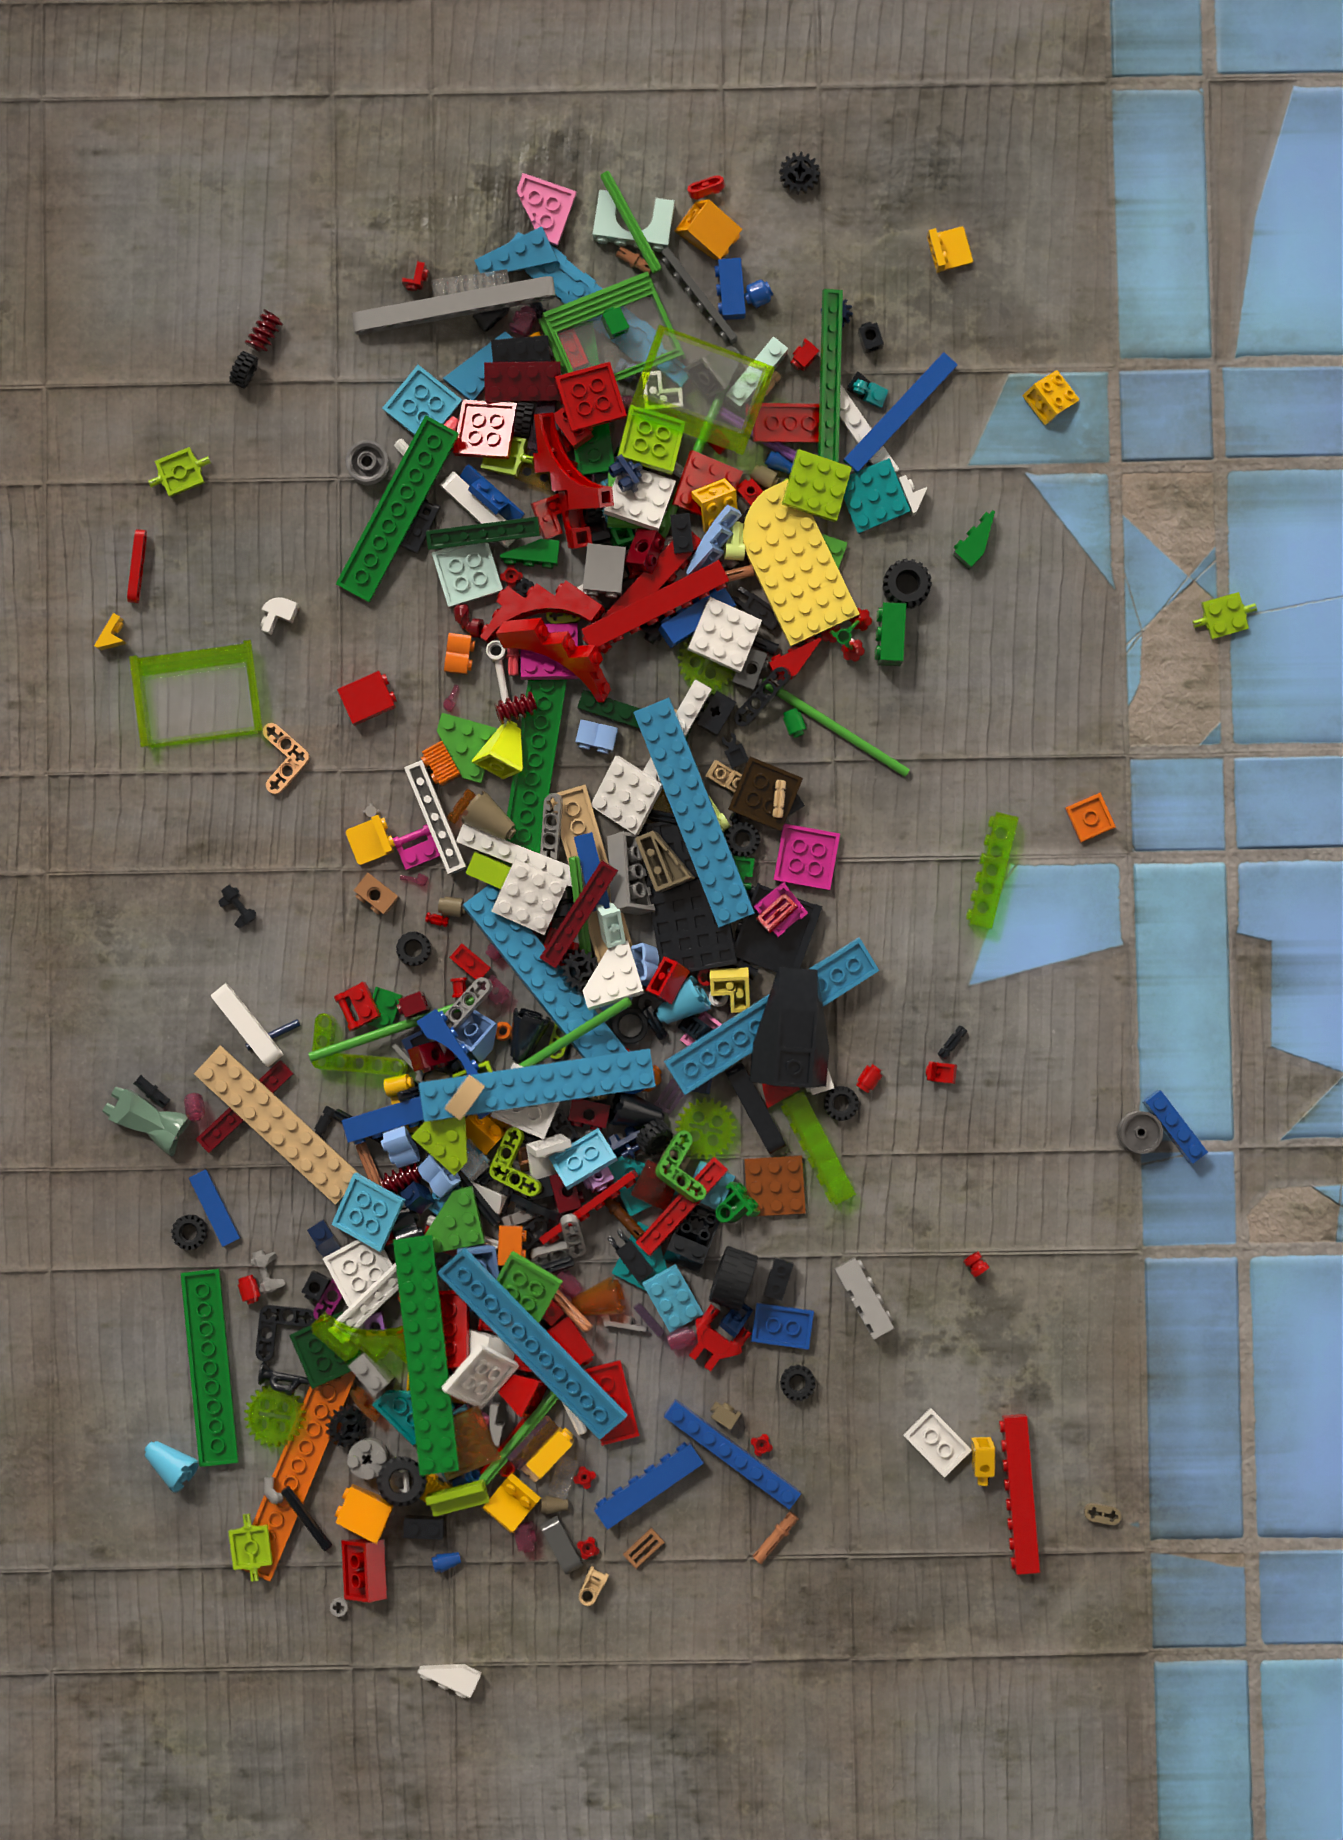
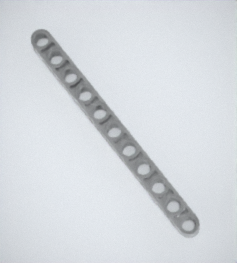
M546 276L354 312L352 314L354 332L359 335L551 300L556 297L553 277Z

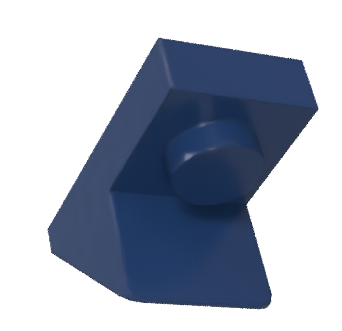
M324 1219L307 1230L316 1244V1249L323 1257L342 1248Z
M745 1303L740 1311L729 1309L719 1326L735 1338L753 1312V1309Z

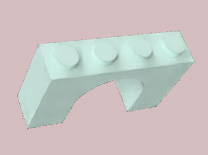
M599 190L593 240L602 244L613 242L617 246L634 245V248L639 249L631 233L621 228L617 223V207L609 192ZM656 198L652 221L646 229L642 230L654 251L662 252L669 246L674 200Z

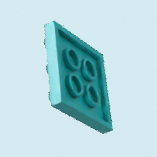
M890 458L849 476L843 498L858 534L911 512Z

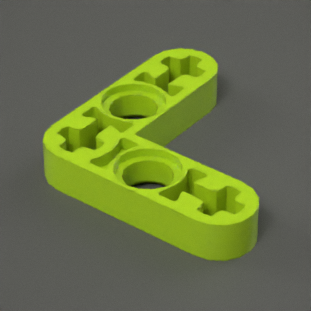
M511 1127L505 1132L490 1166L489 1173L493 1179L527 1196H537L542 1190L540 1181L511 1167L524 1140L523 1130ZM517 1131L516 1135L519 1137L512 1142L513 1136H511V1133ZM512 1142V1144L515 1145V1147L506 1143ZM505 1148L511 1150V1156L508 1159H505L502 1155ZM501 1166L500 1170L505 1173H508L507 1176L504 1174L497 1175V1171L495 1170V1168H499ZM513 1174H518L520 1177V1182L517 1185L511 1181ZM535 1183L534 1187L536 1188V1191L530 1192L531 1188L528 1186H523V1184Z

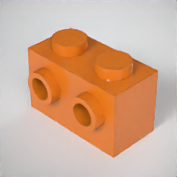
M499 1226L498 1265H504L512 1251L526 1258V1250L522 1249L523 1242H526L527 1230H523V1226Z

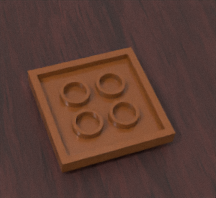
M802 1155L744 1159L746 1193L758 1203L757 1208L761 1213L757 1216L806 1213Z

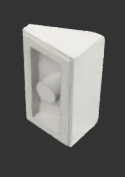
M471 1181L494 1212L500 1214L507 1196Z

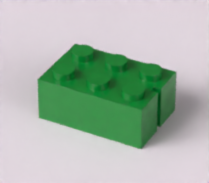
M883 602L881 608L878 607L876 622H880V626L877 627L875 641H879V646H876L874 660H878V665L901 666L903 663L906 619L905 603Z

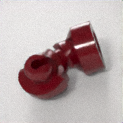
M464 603L456 605L453 610L455 621L460 624L463 630L465 629L470 633L473 638H481V630L485 626L483 619L474 618L470 622L468 605Z

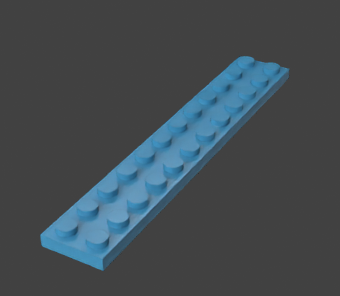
M670 698L635 711V718L718 927L754 914L751 901Z
M489 884L462 905L564 1035L598 1015L595 1009L588 1010L583 994L580 991L577 992L576 987L569 989V983L563 984L565 977H560L563 971L559 969V965L557 968H554L540 959L545 947L530 928L491 912L500 892L497 887ZM605 1022L571 1043L583 1058L628 1052Z
M859 937L810 968L817 969L823 1006L880 971ZM769 995L664 1061L684 1095L752 1052L753 1041Z
M650 1049L471 1075L485 1087L464 1116L655 1088ZM467 1076L418 1083L424 1122L455 1117L445 1110V1106Z
M465 1247L437 1272L599 1440L626 1418L628 1414Z

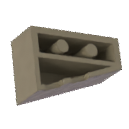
M651 831L635 838L655 892L662 893L696 879L658 832Z

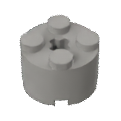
M368 1437L360 1439L350 1449L347 1464L351 1472L362 1479L375 1478L378 1476L382 1466L388 1462V1450L385 1444L377 1438ZM370 1454L372 1461H365V1456Z

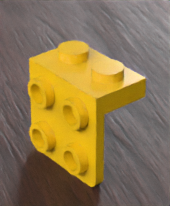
M379 815L371 817L372 820L346 830L348 841L359 865L394 852L393 847L395 843L392 836H388L386 829H388L386 820Z

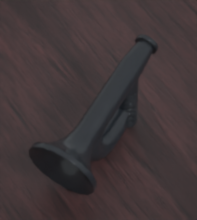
M266 1362L261 1364L258 1376L259 1385L269 1380V1385L273 1390L284 1392L288 1396H291L300 1384L310 1385L306 1377L275 1372L267 1366ZM278 1381H286V1382H291V1384H290V1385H284V1384H279V1383H277V1382H278Z

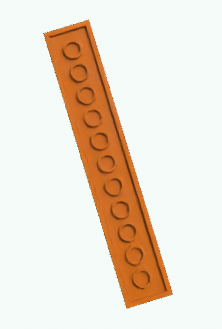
M353 1371L314 1389L311 1386L309 1387L272 1475L274 1477V1490L277 1493H281L285 1487L289 1486L301 1503H304L329 1443V1435L325 1432L329 1429L325 1426L326 1423L331 1421L328 1416L333 1417V1410L338 1412L339 1406L344 1407L356 1378ZM264 1495L252 1525L256 1526L268 1525L273 1564L261 1566L257 1569L258 1577L268 1581L272 1580L298 1517L285 1498L282 1503L272 1504Z

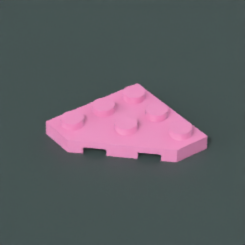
M523 173L517 188V194L534 229L542 226L550 244L558 246L577 193L568 188Z

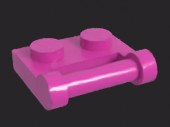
M427 824L423 825V828L400 838L398 836L393 838L405 870L440 857ZM427 835V841L405 850L403 849V844Z

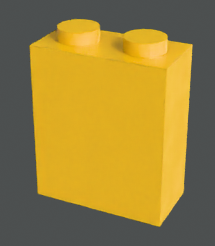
M559 1427L528 1459L526 1466L541 1479L573 1445L572 1432L566 1427L564 1429Z

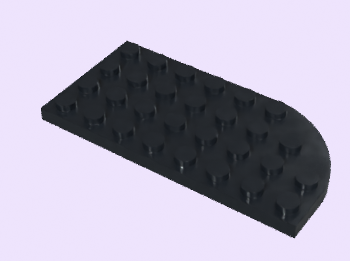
M664 822L643 825L638 837L651 831L658 832L696 878L662 893L655 892L642 858L643 868L646 869L647 874L645 876L646 886L650 887L651 895H649L650 902L655 907V911L651 912L659 962L661 963L665 956L680 963L690 972L738 964L731 923L718 927L679 826Z

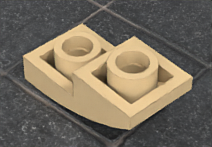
M714 760L705 777L735 793L742 774Z
M468 1075L445 1106V1110L461 1120L485 1086L471 1075Z

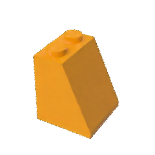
M708 199L696 201L674 231L713 260H718L726 257L729 253L728 248L740 238L739 233L742 231V228Z
M352 1484L350 1488L346 1487L342 1496L345 1499L343 1506L339 1505L335 1513V1517H337L336 1523L377 1544L394 1505L386 1502L381 1495Z

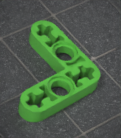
M680 1131L673 1137L655 1169L656 1175L688 1200L699 1202L706 1196L705 1187L678 1168L692 1144L691 1134L687 1131ZM681 1137H684V1142H685V1143H683L680 1147H678V1145L680 1144V1142H681V1140H682ZM670 1151H675L678 1154L677 1160L671 1158ZM670 1164V1166L667 1168V1174H664L663 1168ZM677 1177L684 1179V1187L678 1185ZM695 1189L698 1190V1196H695Z

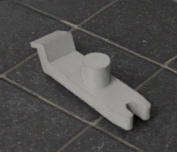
M395 1043L392 1047L403 1058L398 1065L403 1070L408 1065L413 1069L410 1057ZM422 1070L416 1071L417 1076L415 1080L424 1082L426 1073H423Z
M522 1210L502 1217L504 1225H517L541 1217V1215L537 1214L535 1217Z
M609 1314L601 1316L604 1327L613 1326L643 1332L647 1330V1326L631 1324L633 1316L624 1315L623 1322L610 1320Z

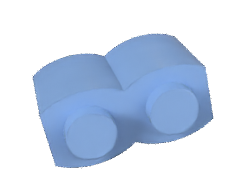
M581 719L575 742L579 744V748L590 750V747L598 748L597 752L608 754L609 751L613 752L618 728Z
M639 943L631 946V952L641 985L648 986L658 968V950L654 946Z
M405 1126L383 1133L382 1147L384 1151H388L391 1163L395 1164L397 1168L420 1161L419 1150Z
M431 1154L418 1167L421 1177L429 1182L432 1191L440 1198L448 1195L461 1182L458 1173L454 1176Z

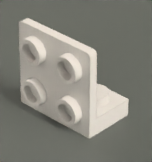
M560 1133L526 1144L531 1177L541 1179L557 1174L548 1157L572 1147L571 1140Z

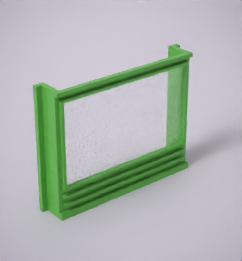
M648 271L543 313L542 318L538 320L544 335H548V343L555 360L561 361L562 375L610 362L616 382L672 359L677 358L681 361L686 358ZM620 307L630 328L628 333L611 340L601 321V317L606 309Z

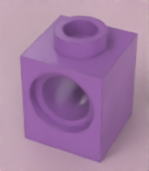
M383 1311L373 1313L363 1322L367 1339H373V1342L383 1340L384 1335L388 1334ZM372 1322L380 1324L381 1329L379 1332L372 1331Z

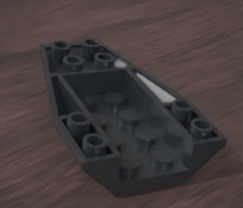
M778 967L753 1041L750 1082L773 1086L825 1087L827 1083L829 1042L817 969Z

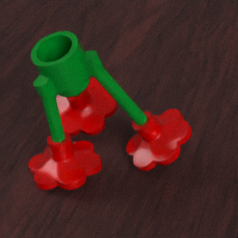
M857 608L859 615L849 620L852 624L848 629H841L839 624L820 633L822 634L821 639L825 642L835 643L838 641L844 644L841 647V651L844 653L843 657L847 661L857 662L860 656L865 654L862 641L852 639L851 631L853 629L865 631L872 624L873 621L867 609Z

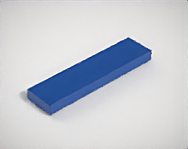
M592 832L574 837L585 884H587L600 863ZM607 890L597 904L602 905L604 909L610 908Z
M205 1169L189 1177L222 1247L240 1239L241 1237L208 1170Z

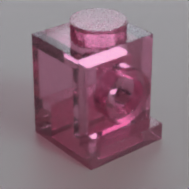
M524 305L520 311H516L513 317L514 323L510 322L509 324L510 330L528 337L537 318L534 309Z
M491 975L489 980H491L493 988H499V993L495 995L491 991L488 997L496 1005L499 1002L503 1004L510 997L508 995L510 990L494 975ZM486 983L481 986L482 990H486Z
M533 1521L519 1524L514 1530L518 1551L528 1553L535 1550L534 1542L537 1541L535 1530L531 1531L534 1525Z

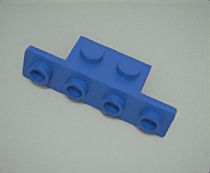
M468 464L459 477L470 486L468 491L495 515L499 513L506 520L523 518L524 512L471 465Z

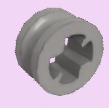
M341 1597L334 1599L330 1605L331 1613L337 1617L343 1616L348 1610V1602ZM337 1602H341V1606H344L341 1612L334 1608Z

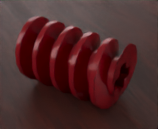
M263 309L265 314L259 316L262 321H256L258 328L253 327L252 331L254 334L248 335L251 341L245 340L246 345L258 352L268 351L264 345H271L272 343L268 339L276 338L272 334L273 331L279 332L276 325L283 326V323L277 316Z
M531 691L528 692L527 697L521 694L520 700L517 696H513V702L510 698H506L505 704L502 700L498 701V706L494 703L497 717L502 725L504 724V718L510 723L512 716L519 720V714L526 718V712L533 716V711H537L535 699Z
M413 1163V1167L407 1165L406 1170L398 1168L399 1173L391 1170L392 1176L384 1173V1179L379 1176L382 1187L391 1192L393 1190L396 1194L399 1193V1187L404 1190L407 1188L406 1184L409 1186L413 1181L421 1184L422 1178L418 1171L417 1163Z

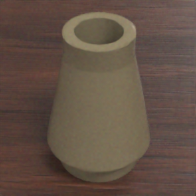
M547 1495L540 1499V1513L547 1515L568 1511V1499Z

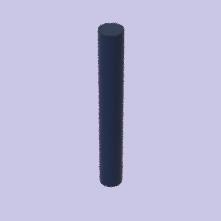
M296 1019L269 1032L268 1035L274 1039L301 1025L299 1020ZM248 1043L245 1044L248 1051L252 1049Z

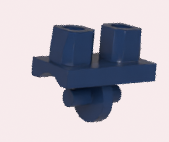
M622 454L617 456L616 462L609 466V474L613 478L619 475L623 477V479L618 481V486L622 492L631 490L634 493L638 491L637 486L640 483L639 479L642 477L640 471L643 466L640 463L634 464L632 461L627 463Z
M634 1126L625 1128L624 1131L627 1137L621 1140L617 1134L608 1138L610 1148L616 1158L620 1155L623 1158L631 1155L632 1159L636 1158L634 1152L640 1150L639 1145L636 1143V1138L640 1131H637Z

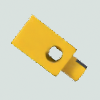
M971 1437L972 1470L974 1476L977 1477L978 1485L988 1486L989 1477L995 1476L994 1444L991 1437Z

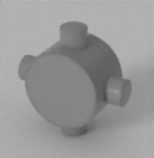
M372 803L363 810V814L370 817V820H372L371 817L380 813V810L376 809Z

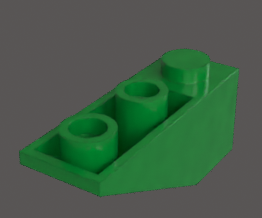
M994 510L990 514L986 512L979 519L981 523L977 528L973 526L966 533L968 537L964 542L960 540L953 547L955 549L953 556L969 570L985 552L995 514Z
M538 539L500 554V559L504 561V564L515 565L518 562L523 563V566L534 567L537 564L542 565V568L553 569V566L558 567L560 541Z

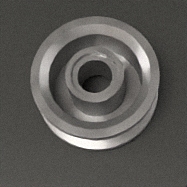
M364 440L357 442L349 449L346 455V467L356 482L363 485H374L386 477L389 470V459L380 444ZM365 459L372 460V464L369 467L363 466Z

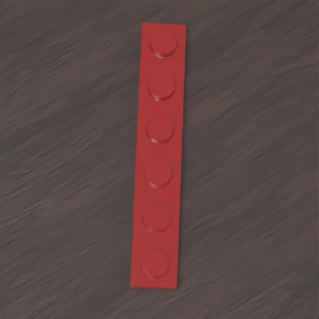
M713 1157L694 1179L705 1187L707 1195L729 1170ZM695 1189V1196H698V1190ZM679 1194L635 1243L651 1256L701 1200L699 1202H692Z
M635 1170L630 1171L573 1214L577 1216L580 1222L584 1221L590 1216V1211L593 1209L598 1211L605 1206L604 1201L609 1197L613 1200L620 1195V1189L623 1187L628 1189L636 1183L635 1179L639 1175ZM561 1222L539 1238L542 1244L549 1242L551 1245L560 1238L558 1235L563 1232Z

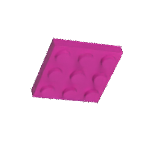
M578 623L545 624L549 633L569 631L575 645L578 646ZM521 649V680L578 679L572 671L557 661L542 654Z
M784 823L773 880L830 891L840 833Z

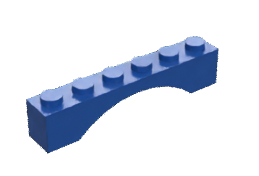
M435 1009L416 1021L428 1039L438 1041L455 1053L462 1062L467 1075L479 1074L477 1070L480 1067L474 1059L470 1060L467 1056L469 1051L465 1044H459L456 1039L459 1035L453 1026L451 1028L448 1027L446 1024L448 1018L443 1011L439 1012ZM492 1112L477 1115L480 1119H483Z

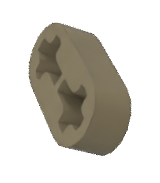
M1089 1503L1084 1507V1515L1089 1521L1116 1525L1121 1520V1513L1116 1507L1098 1503ZM1095 1507V1510L1097 1512H1101V1514H1094L1093 1517H1091V1515L1088 1513V1510H1092V1508ZM1114 1511L1117 1517L1113 1518L1112 1521H1110L1108 1516H1104V1513L1111 1514Z

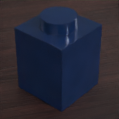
M416 1182L411 1183L400 1193L402 1198L405 1199L404 1204L406 1208L422 1214L435 1203L429 1188Z

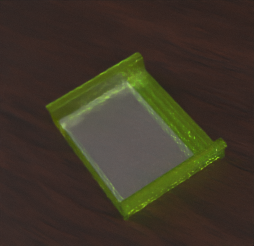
M658 325L628 414L636 415L744 455L775 367L663 325Z
M244 640L243 644L142 658L137 655L129 656L141 747L151 749L262 733L263 726L251 640Z

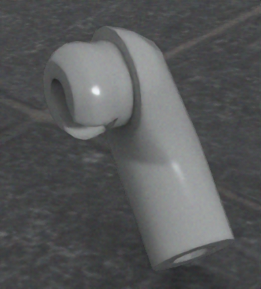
M264 1477V1495L272 1504L282 1503L283 1495L274 1490V1477Z

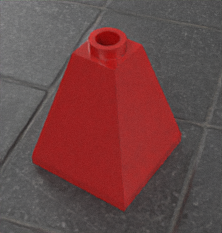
M513 1373L498 1390V1393L518 1416L529 1417L538 1407L548 1387L540 1379Z

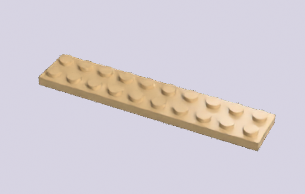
M586 785L558 792L557 794L563 800L560 836L568 863L569 857L578 856L574 837L591 832L593 833L599 861L603 860L608 863ZM552 798L550 801L552 803L553 812L558 813V811H554V806L558 804V802H556L554 798ZM609 885V887L607 888V892L611 903V892ZM594 911L588 918V928L599 964L608 948L601 937L597 911ZM621 913L625 940H628L631 949L633 945L624 914Z
M220 1045L194 1075L336 1205L344 1197L353 1174L360 1173Z

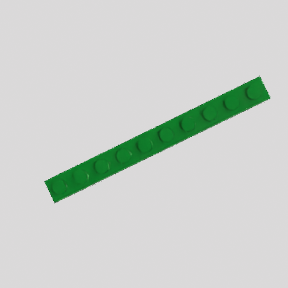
M823 289L818 456L839 463L843 290Z

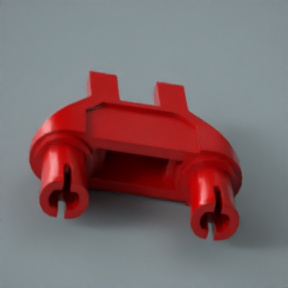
M710 1304L701 1318L699 1317L695 1320L698 1342L689 1354L692 1359L696 1360L704 1348L710 1351L712 1355L704 1365L710 1372L719 1359L741 1354L743 1352L742 1346L752 1335L748 1330L745 1333L746 1329L742 1327L736 1337L729 1341L711 1328V1323L720 1313L718 1308L713 1311L715 1306Z

